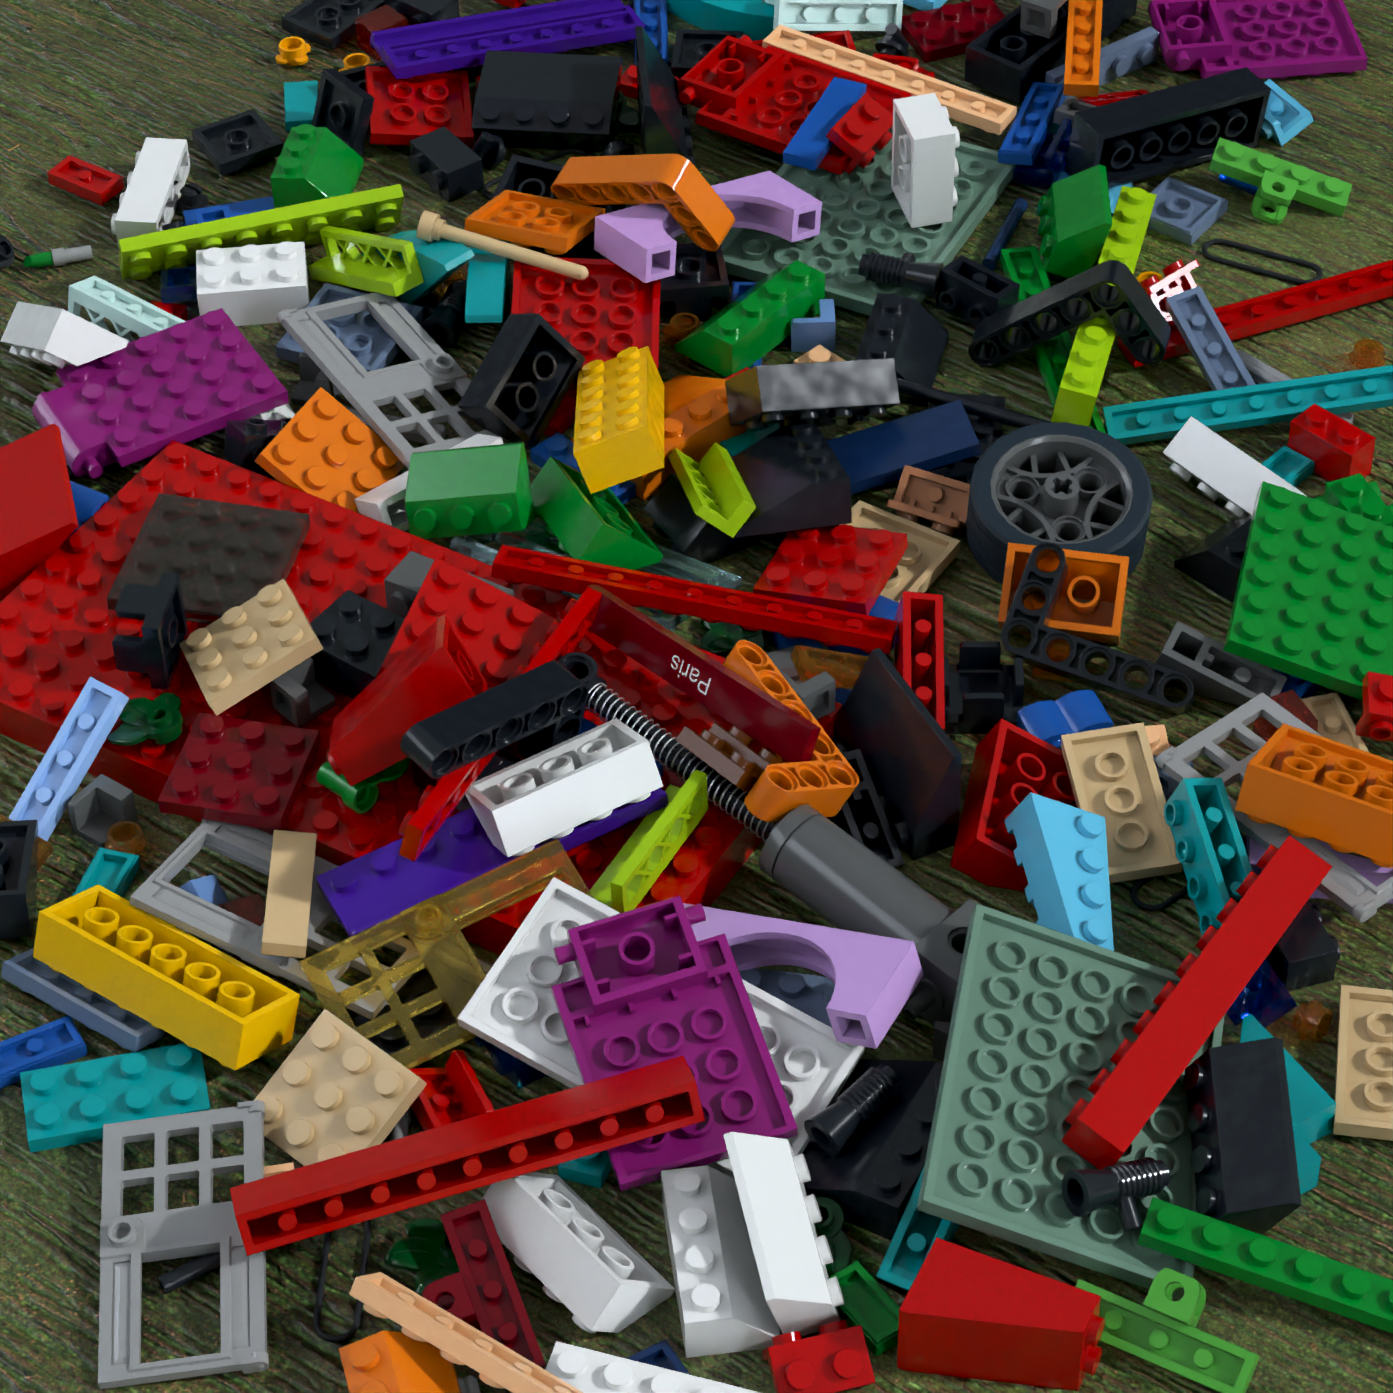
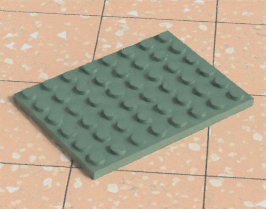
M892 139L881 151L875 147L873 150L877 154L864 169L857 166L850 175L846 171L839 175L819 167L814 171L784 163L775 174L822 202L820 235L791 243L779 236L763 231L732 227L721 244L727 274L759 282L768 274L798 260L825 274V299H834V305L853 310L857 313L871 315L878 293L914 298L921 304L926 295L907 287L900 288L895 287V285L890 286V284L871 282V280L866 281L865 276L858 274L862 255H870L872 252H875L876 254L880 253L881 255L885 254V256L889 255L890 257L894 256L901 259L903 254L910 252L915 255L916 262L943 263L946 266L954 259L1018 172L1020 165L998 163V151L960 141L959 148H955L959 175L954 177V186L957 191L958 204L953 207L952 221L911 228L891 188Z
M977 903L969 919L916 1210L1150 1289L1155 1276L1164 1268H1170L1193 1278L1195 1264L1138 1245L1137 1242L1142 1227L1124 1232L1114 1203L1111 1202L1082 1217H1077L1067 1208L1062 1194V1179L1066 1171L1071 1169H1097L1061 1141L1072 1126L1065 1121V1118L1081 1097L1088 1103L1092 1100L1094 1095L1087 1090L1103 1068L1112 1073L1116 1065L1110 1061V1058L1125 1038L1132 1043L1136 1041L1138 1036L1131 1030L1147 1009L1156 1014L1160 1007L1154 1004L1153 1001L1167 982L1171 981L1177 986L1181 979L1169 970ZM1225 1015L1188 1066L1209 1048L1221 1046ZM1183 1071L1116 1163L1151 1157L1155 1160H1162L1169 1170V1184L1167 1187L1162 1188L1159 1194L1134 1200L1142 1226L1152 1197L1197 1212L1195 1206L1197 1197L1195 1174L1191 1165L1193 1155L1191 1132L1187 1124L1189 1114L1187 1091L1183 1082L1185 1071ZM1184 1289L1176 1290L1172 1297L1180 1300L1184 1296Z

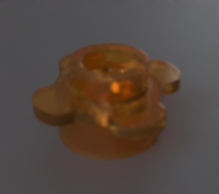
M678 313L670 319V325L664 326L663 335L671 337L677 344L699 327V319L692 313Z

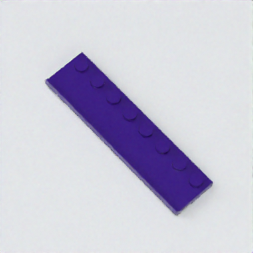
M563 0L373 31L370 36V46L373 49L375 48L395 79H410L418 75L440 74L448 70L474 68L477 65H483L487 50L564 53L572 49L598 47L602 44L613 42H628L631 39H636L635 26H642L645 30V25L629 5L624 6L620 0Z
M661 788L651 792L647 799L641 802L621 805L613 809V812L604 819L584 822L574 827L573 832L567 836L556 839L549 838L536 844L534 850L528 854L510 857L504 855L492 844L471 807L448 817L415 862L399 855L403 840L401 838L316 876L319 890L338 922L344 927L354 948L664 808L668 804V796Z

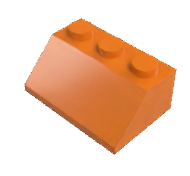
M1008 542L998 615L999 630H1002L1027 561L1032 550L1036 547L1035 545ZM1062 549L1065 553L1068 570L1048 627L1089 641L1119 645L1129 557ZM1046 556L1039 561L1038 568L1042 572H1053L1058 568L1060 561L1054 556ZM1030 594L1024 600L1023 605L1029 610H1039L1045 604L1046 599L1041 594Z
M383 1330L339 1348L349 1393H462L454 1363L440 1355L441 1349L429 1342H421L409 1338L403 1332Z

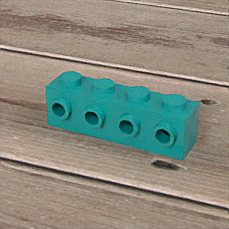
M1183 778L1164 805V819L1171 828L1176 844V857L1182 863L1188 881V894L1194 900L1199 916V928L1203 936L1210 925L1216 929L1221 927L1222 923L1215 918L1231 897L1237 902L1242 899V896L1236 890L1251 872L1252 867L1222 778Z

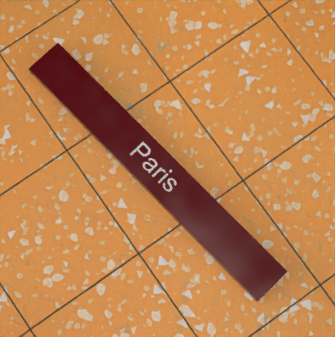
M593 584L587 586L603 593L594 623L589 629L591 632L732 725H735L788 762L811 760L821 730L820 727L600 585Z

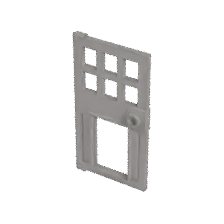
M374 292L299 310L294 307L282 310L277 314L276 319L408 470L410 457L413 452L450 449L476 434L500 437L487 430L474 432L462 419V417L468 415L457 405L450 406L441 396L439 391L454 388L463 397L471 380L454 359L440 348L394 296ZM368 311L412 361L367 372L323 321ZM424 396L436 410L421 414L408 399ZM393 403L406 418L389 421L378 407ZM448 422L459 434V437L444 440L431 425ZM416 429L429 444L413 448L401 433ZM502 438L503 443L510 442V441H508V440Z
M1262 692L1176 748L1171 746L1160 753L1155 759V765L1179 783L1183 778H1205L1188 765L1195 758L1205 754L1225 770L1214 778H1222L1226 788L1237 780L1243 782L1247 764L1266 743L1265 740L1246 727L1256 719L1263 717L1278 729L1284 723L1319 736L1321 735ZM1233 735L1255 752L1241 761H1237L1217 746V744ZM1228 795L1238 828L1267 850L1272 844L1279 849L1290 835L1329 863L1332 868L1317 889L1361 923L1375 915L1379 907L1393 898V876L1376 887L1312 837L1299 838L1290 834L1287 828L1273 823L1261 824L1250 820L1247 814L1235 810L1237 801Z
M202 819V824L130 896L131 905L241 957L243 961L277 977L281 976L371 1020L377 1016L440 942L444 943L456 927L455 920L434 911L411 921V923L424 928L422 933L413 942L389 931L353 948L352 944L345 947L318 934L329 921H333L341 926L342 924L336 919L319 890L316 876L338 866L315 855L307 946L336 959L326 972L322 973L295 960V957L261 954L264 923L261 926L256 925L169 883L204 846L269 876L273 835L255 827ZM372 941H375L402 955L392 967H388L362 955V952ZM349 967H353L378 979L379 982L369 993H364L338 979Z
M263 1101L238 1102V1106L103 1124L98 1385L100 1390L241 1370L243 1374L262 1372L269 1368V1354L267 1353L266 1251L247 1256L235 1218L232 1201L213 1203L214 1175L244 1171V1184L265 1178V1103ZM243 1127L244 1154L213 1159V1132ZM199 1133V1160L168 1165V1139L170 1137ZM154 1140V1166L124 1171V1144ZM199 1177V1205L168 1210V1182ZM154 1183V1211L123 1216V1189L125 1187ZM220 1252L221 1352L141 1363L142 1263Z

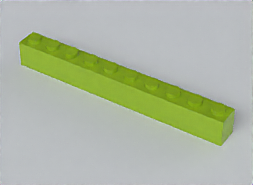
M1122 185L1112 217V227L1105 239L1098 264L1108 260H1118L1124 263L1134 275L1156 194L1149 193L1142 188H1130ZM1103 314L1078 326L1059 387L1051 422H1066L1089 427L1116 336L1115 330Z

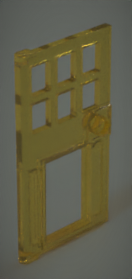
M557 838L300 961V966L323 1009L328 1010L366 1039L395 1025H399L410 1045L390 1056L406 1068H413L477 1036L460 1027L457 1018L486 977V973L461 929L545 890L553 877L561 881L565 880L573 888L592 898L593 896ZM404 935H408L418 955L387 970H383L373 950ZM358 957H362L372 977L337 993L326 973ZM426 968L437 989L406 1004H402L391 984ZM378 990L381 991L391 1011L356 1027L345 1006ZM445 1002L457 1023L422 1039L410 1018Z

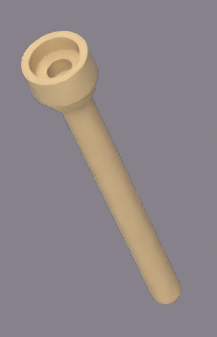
M427 210L423 212L418 224L417 239L432 243L433 240L440 241L443 238L578 280H585L589 274L585 266L447 225L446 220L440 219V214Z

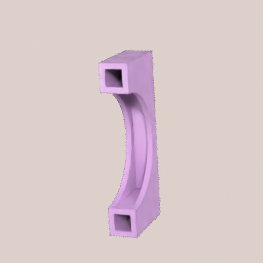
M771 171L711 186L733 213L735 222L732 227L763 231L779 236L791 243L820 235L822 202ZM640 204L595 216L594 250L642 282L648 283L675 275L677 241L673 238L686 232L663 204Z
M683 903L684 908L693 906L692 904ZM704 906L706 921L691 925L697 942L725 933L739 971L763 966L791 965L811 969L830 979L835 984V988L826 1010L836 1042L877 1049L924 975L914 941Z

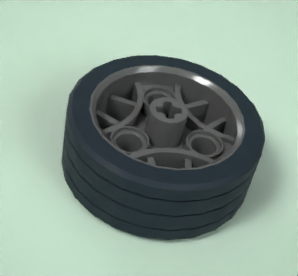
M1056 422L1039 423L1018 428L1001 436L985 449L975 464L970 482L966 519L968 544L975 560L990 577L1003 585L1008 542L1035 546L1051 542L1057 544L1062 549L1129 557L1127 577H1129L1143 556L1153 501L1151 481L1141 461L1127 446L1112 436L1091 427Z

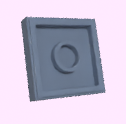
M1168 176L1150 192L1157 196L1148 228L1191 246L1227 211L1228 200Z

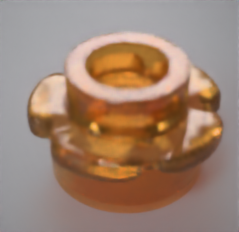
M1361 339L1357 341L1354 345V350L1349 353L1350 362L1355 364L1358 370L1382 367L1386 363L1384 347L1379 341L1374 339Z
M120 821L108 829V840L105 841V848L138 855L145 849L147 839L143 837L144 832L137 823Z
M1316 999L1308 1004H1301L1293 1018V1027L1299 1031L1297 1034L1298 1039L1304 1041L1307 1038L1314 1042H1320L1330 1027L1332 1011L1324 1007L1322 1002Z

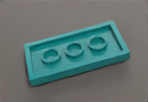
M185 1043L20 1072L30 1153L103 1140V1124L211 1110L202 1053L195 1048L187 1046Z

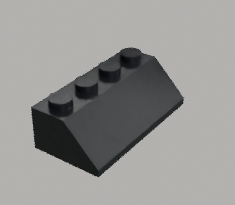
M1276 1037L1209 1048L1185 1068L1183 1080L1187 1091L1189 1112L1187 1124L1191 1132L1193 1153L1191 1165L1195 1174L1197 1194L1195 1206L1197 1213L1261 1235L1302 1205L1283 1040Z

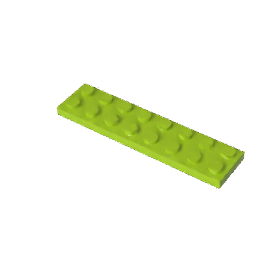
M401 184L119 239V267L122 278L131 277L133 280H142L150 277L152 272L166 270L168 273L181 272L187 268V265L196 264V250H205L212 247H243L249 244L267 245L286 241L306 242L307 245H317L323 243L319 229L327 225L359 232L375 228L376 231L390 230L395 224L400 223L404 200Z

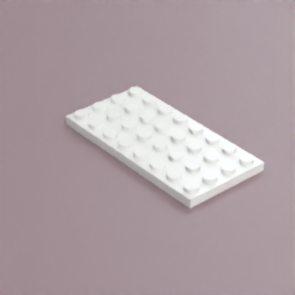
M553 877L457 1018L458 1025L570 1088L584 1085L551 992V986L580 978L574 961L558 965L553 948L569 943L567 929L620 913ZM742 979L798 1128L797 1136L788 1138L789 1144L796 1156L802 1154L810 1141L804 1127V1122L831 1105L833 1099L838 1096L863 1056L865 1047L836 1042L831 1027ZM729 1157L707 1164L734 1179Z

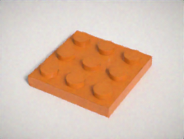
M504 190L465 218L464 230L497 240L510 241V244L523 248L531 246L544 248L546 253L561 255L568 252L595 230V216L605 214L606 209Z
M322 387L315 392L255 459V462L277 481L357 513L359 511L354 499L395 478L405 466L378 434Z

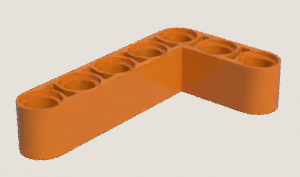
M679 154L570 157L550 187L551 192L557 199L584 205L663 204L690 239L700 248L710 252H715L719 249L735 222L733 213L694 164Z
M747 640L738 641L722 665L821 728L810 761L788 762L767 748L784 762L770 764L766 767L745 798L747 809L752 815L765 822H780L790 811L806 804L825 817L836 816L859 784L857 773L766 652L753 642Z

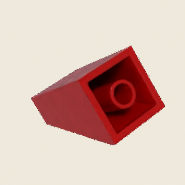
M446 615L438 618L334 718L332 734L329 737L330 748L327 758L333 771L338 776L344 775L350 786L407 758L400 749V743L405 733L414 724L487 691L488 684Z
M936 1238L899 1309L897 1368L910 1372L1078 1391L1086 1373L1094 1375L1102 1355V1347L1097 1346L1105 1325V1318L1099 1316L1101 1296Z

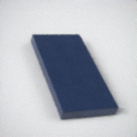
M961 400L827 441L850 478L851 495L900 480L904 465L929 471L982 454L980 443Z

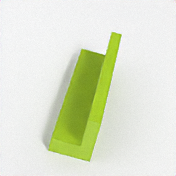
M328 225L319 229L327 256L308 266L312 279L394 297L424 282L413 242ZM337 243L343 249L342 253L339 252ZM355 244H356V245L360 248V250L364 253V256H362V254L357 250V248L355 247ZM376 249H378L381 252V254L386 258L385 261L378 254ZM398 252H402L404 262L397 255Z
M715 442L698 463L677 448H674L668 457L694 513L734 538L756 509V505L727 449Z
M695 769L681 788L671 784L665 790L668 796L667 806L646 815L587 893L588 896L619 913L633 910L638 906L708 811L707 773Z

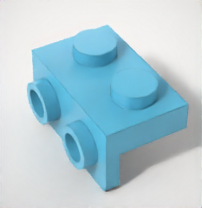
M1268 79L1264 83L1271 88L1261 135L1267 140L1272 138L1280 146H1283L1314 120L1310 111L1271 79Z

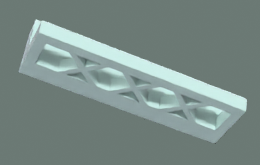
M765 0V3L774 5L773 29L783 25L797 31H885L888 24L895 23L901 31L903 0Z
M95 275L69 285L68 312L80 317L81 305L84 306L92 320L91 323L109 331L104 319L111 320L118 336L129 340L128 343L134 341L130 334L132 331L141 338L170 328L173 325L186 322Z

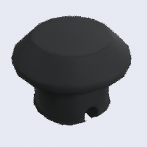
M188 183L181 188V197L177 201L179 209L185 211L207 207L209 200L206 195L202 194V187L200 185Z

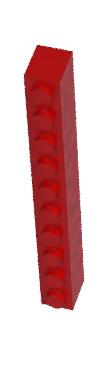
M1289 835L1279 849L1272 844L1268 847L1256 864V866L1262 869V872L1257 875L1251 870L1236 890L1242 896V899L1237 902L1231 897L1215 918L1222 923L1221 927L1216 929L1210 925L1195 945V947L1202 951L1198 958L1191 952L1188 954L1174 973L1181 979L1176 986L1171 981H1168L1153 1001L1154 1004L1160 1007L1156 1014L1147 1009L1131 1030L1138 1036L1136 1041L1132 1043L1125 1038L1110 1058V1061L1116 1065L1115 1069L1111 1073L1103 1068L1087 1090L1094 1095L1092 1100L1088 1103L1081 1097L1065 1118V1121L1072 1126L1061 1141L1097 1169H1104L1117 1163L1332 868L1329 863Z
M683 1055L229 1189L235 1218L246 1254L249 1256L703 1122L705 1118L696 1080Z

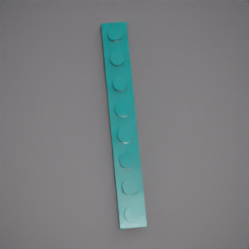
M1393 365L1103 407L1102 415L1106 434L1127 445L1174 438L1191 416L1212 431L1217 432L1291 421L1314 403L1334 415L1393 406Z

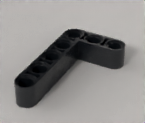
M1108 260L980 321L975 328L968 348V354L976 364L987 367L992 366L1103 314L1134 358L1145 365H1154L1162 361L1165 356L1171 328L1130 269L1118 260Z
M1045 542L1037 545L1029 556L1002 628L1001 640L1007 655L1012 659L1014 657H1022L1024 664L1167 714L1180 715L1187 712L1194 703V687L1192 681L1185 674L1048 627L1067 575L1068 565L1064 551L1057 544ZM1054 556L1060 561V564L1055 571L1046 573L1039 570V561L1043 557ZM1037 593L1046 599L1043 607L1035 611L1025 608L1023 604L1026 597ZM1026 631L1032 636L1029 645L1021 649L1011 646L1009 641L1015 632ZM1057 644L1065 645L1070 649L1068 658L1061 662H1054L1048 657L1050 648ZM1097 657L1103 658L1109 663L1108 670L1098 676L1092 675L1086 670L1089 661ZM1141 671L1145 673L1148 677L1146 685L1140 689L1128 687L1125 679L1131 672ZM1177 684L1183 686L1187 690L1185 699L1178 703L1168 701L1164 697V692L1170 685Z
M553 660L419 721L405 733L400 743V749L428 776L434 779L443 777L518 740V752L526 759L580 734L589 689L587 685L559 661Z

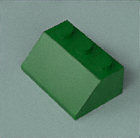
M310 124L292 127L270 177L274 208L353 193L364 166V159L326 127H314Z
M1099 164L1052 183L1047 196H1041L1037 205L1036 215L1040 216L1038 235L1042 236L1040 255L1044 259L1045 271L1071 278L1093 267L1112 227L1106 166Z
M524 442L413 452L410 457L405 495V507L410 534L422 539L524 530L536 519Z

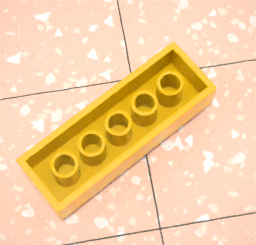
M648 346L640 349L638 347H629L619 352L614 359L603 362V360L589 362L578 372L573 454L590 494L664 467V383Z
M95 885L39 911L33 950L34 958L50 966L54 971L62 973L82 984L86 989L96 992L116 1003L118 1007L128 1010L148 1021L157 1029H162L180 1039L187 1046L212 1057L222 1066L236 1071L292 1040L300 999L299 993L178 927L131 905L130 901L101 885Z

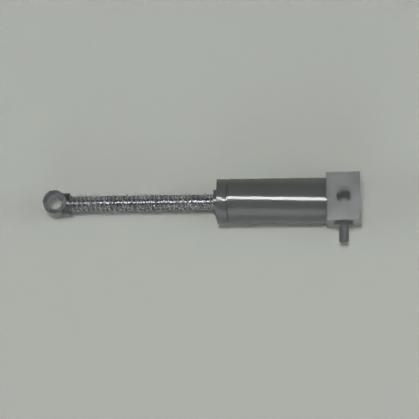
M572 652L558 659L564 667L587 685L589 695L585 711L589 710L606 722L617 718L649 741L655 761H659L662 766H665L667 770H671L674 775L677 774V777L683 779L684 782H686L685 779L687 780L695 769L707 773L708 800L710 802L713 801L715 806H719L722 811L725 810L727 815H732L734 820H738L739 824H744L746 829H750L751 833H756V836L762 838L765 842L759 858V869L838 929L914 941L924 975L904 1005L903 1013L912 1020L922 1016L932 1025H934L935 1021L951 1022L970 914L977 904L976 902L969 899L955 912L808 804L800 805L790 811L780 822H765L751 814L745 805V798L748 792H744L743 789L741 790L683 745L675 741L674 739L677 737L672 738V733H666L665 728L660 729V725L654 724L653 719L648 720L647 715L642 716L641 710L636 711L635 706L630 707V702H625L623 697L619 698L618 693H613L612 689H607L606 681L597 675V664L591 656L585 653Z

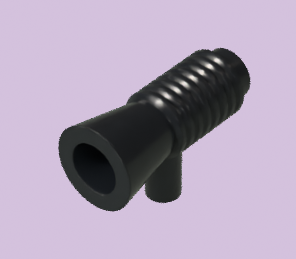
M872 252L870 255H862L858 274L865 276L866 281L871 280V282L890 284V286L895 285V287L900 288L907 287L936 299L939 271L944 265L943 263L916 262L915 255L910 252L903 254L901 259Z
M465 280L451 283L438 304L416 305L423 307L425 320L420 326L441 349L451 346L457 326L465 316L467 281Z
M886 1064L870 1067L842 1095L836 1096L829 1107L804 1122L809 1138L827 1155L837 1156L859 1125L865 1124L870 1117L896 1095V1088L900 1085L898 1075Z
M1151 1157L1107 1166L1104 1169H1071L1066 1171L1063 1176L1062 1194L1067 1208L1077 1217H1082L1111 1202L1114 1203L1124 1232H1129L1143 1227L1134 1200L1159 1194L1162 1188L1168 1186L1170 1174L1162 1160H1155Z

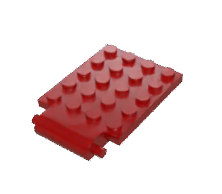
M727 35L678 81L680 101L684 104L700 108L696 113V124L783 154V151L834 77L867 84L866 93L892 115L893 99L911 97V93L771 45L764 48L752 44L751 38L747 35H743L739 39ZM833 144L818 167L841 175L852 159Z

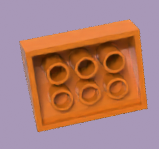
M678 374L664 383V467L630 480L636 484V496L644 501L659 490L671 473L676 474L668 457L674 448H677L699 463L715 442L720 445L721 441L747 432L745 431V425L730 426L725 381L728 379Z
M1283 723L1247 764L1235 810L1247 814V817L1254 822L1261 824L1273 823L1287 828L1288 832L1296 837H1312L1329 843V846L1336 851L1342 853L1355 852L1369 857L1378 866L1393 868V761Z

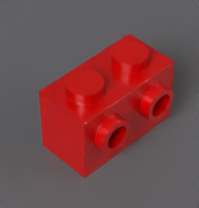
M1314 403L1291 420L1287 447L1315 462L1314 472L1331 482L1359 473L1364 478L1371 473L1376 437Z

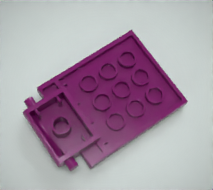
M1151 0L1148 5L1147 11L1151 24L1159 32L1158 43L1167 67L1174 71L1199 70L1203 79L1247 67L1261 79L1273 77L1287 78L1299 75L1318 76L1324 73L1337 72L1352 73L1366 70L1368 58L1343 0Z
M220 308L154 334L141 337L128 343L126 348L79 366L68 365L63 367V369L55 370L58 380L63 387L40 393L33 404L32 415L41 428L51 424L59 426L66 463L74 475L79 477L88 473L91 478H97L102 475L103 467L118 462L121 467L127 466L160 453L172 440L184 444L227 427L228 420H245L289 403L285 387L225 311Z
M680 895L567 929L569 943L553 948L558 965L574 961L580 978L551 986V992L583 1084L683 1055L696 1080L705 1121L606 1150L620 1191L661 1179L662 1170L703 1166L728 1158L729 1155L723 1135L730 1132L788 1139L798 1134L796 1122L726 935L724 933L697 942L691 925L706 921L703 906L699 903L684 908Z

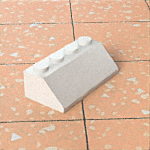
M20 301L17 302L0 342L11 346L9 353L26 361L31 360L38 364L53 365L63 369L65 364L79 366L126 348L129 341L64 309Z
M615 718L475 781L465 796L492 844L504 855L510 857L528 854L534 850L536 844L549 838L556 839L567 836L573 832L574 827L584 822L604 819L613 812V809L621 805L641 802L647 799L652 791L663 787L649 741Z
M738 1132L724 1134L765 1299L782 1334L800 1331L802 1337L818 1332V1326L840 1321L837 1306L845 1304L837 1277L829 1278L826 1264L833 1263V1258L826 1236H817L815 1223L821 1222L822 1217L814 1194L806 1195L803 1183L811 1181V1177L803 1153L795 1156L788 1139Z
M708 1165L662 1170V1206L686 1358L766 1349L773 1346L771 1338L780 1335V1330L765 1299L735 1179Z
M530 1172L491 1184L482 1198L486 1201L501 1244L505 1245L515 1255L513 1260L516 1265L524 1271L534 1274L544 1284L542 1289L545 1294L556 1302L564 1304L574 1314L572 1316L574 1323L589 1333L595 1334L597 1331L619 1333L667 1300L675 1291L671 1284L558 1175Z

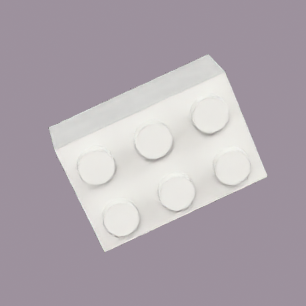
M935 93L893 99L891 188L911 228L951 222L953 219V207L958 204L954 177L959 175L958 162L955 157V148L960 146L959 131L956 126L951 125L946 106H941Z
M286 241L279 244H249L243 247H212L205 250H196L197 300L200 316L222 308L236 326L279 323L276 317L280 311L294 307L297 310L304 309L310 303L304 242Z

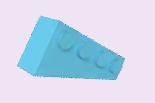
M1030 792L1004 821L1007 832L1014 834L1018 847L1013 852L1017 866L1024 867L1028 881V885L1024 888L1027 901L1036 909L1039 918L1035 924L1114 951L1105 817Z

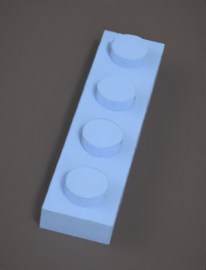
M92 677L88 679L7 821L37 820L38 841L44 844L47 843L66 810L68 802L74 796L128 702L129 697Z

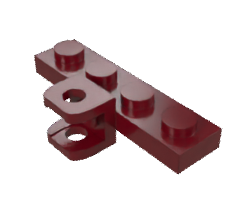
M485 1199L440 1215L460 1272L432 1282L424 1288L422 1296L541 1368L546 1369L544 1358Z

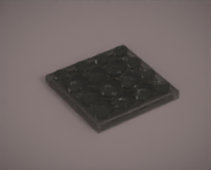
M159 493L107 596L108 609L115 610L125 584L157 585L163 572L179 573L186 621L211 624L221 618L230 608L240 606L256 596L265 586L275 584L283 578L285 581L287 580L310 529V516L306 513Z

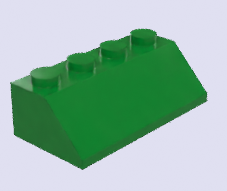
M798 260L789 263L765 276L675 344V351L725 377L746 367L749 368L791 335V320L793 318H813L819 314V299H825V274Z
M552 456L549 457L532 482L531 489L536 516L545 521L547 524L544 528L559 539L557 545L561 550L574 559L631 570L643 568L661 561L663 554L610 488L590 494L581 472Z

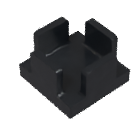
M695 243L677 244L675 275L661 279L660 312H663L662 302L673 301L676 323L707 321L712 317V298L718 297L720 307L727 306L729 281L722 246L720 245L717 251L710 252L700 248Z
M163 572L157 585L132 583L124 585L115 608L116 616L143 620L144 622L141 627L143 637L115 635L112 646L118 670L147 673L150 676L152 688L168 690L182 653L179 643L186 640L189 633L179 573Z
M998 641L961 642L959 644V663L957 665H949L948 657H944V732L946 734H988L1001 718L1017 726V712L1023 708L1024 698L1022 657H1014L1013 665H1001V646Z

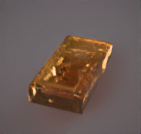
M795 645L790 656L802 682L826 671L836 680L835 689H852L868 659V656Z

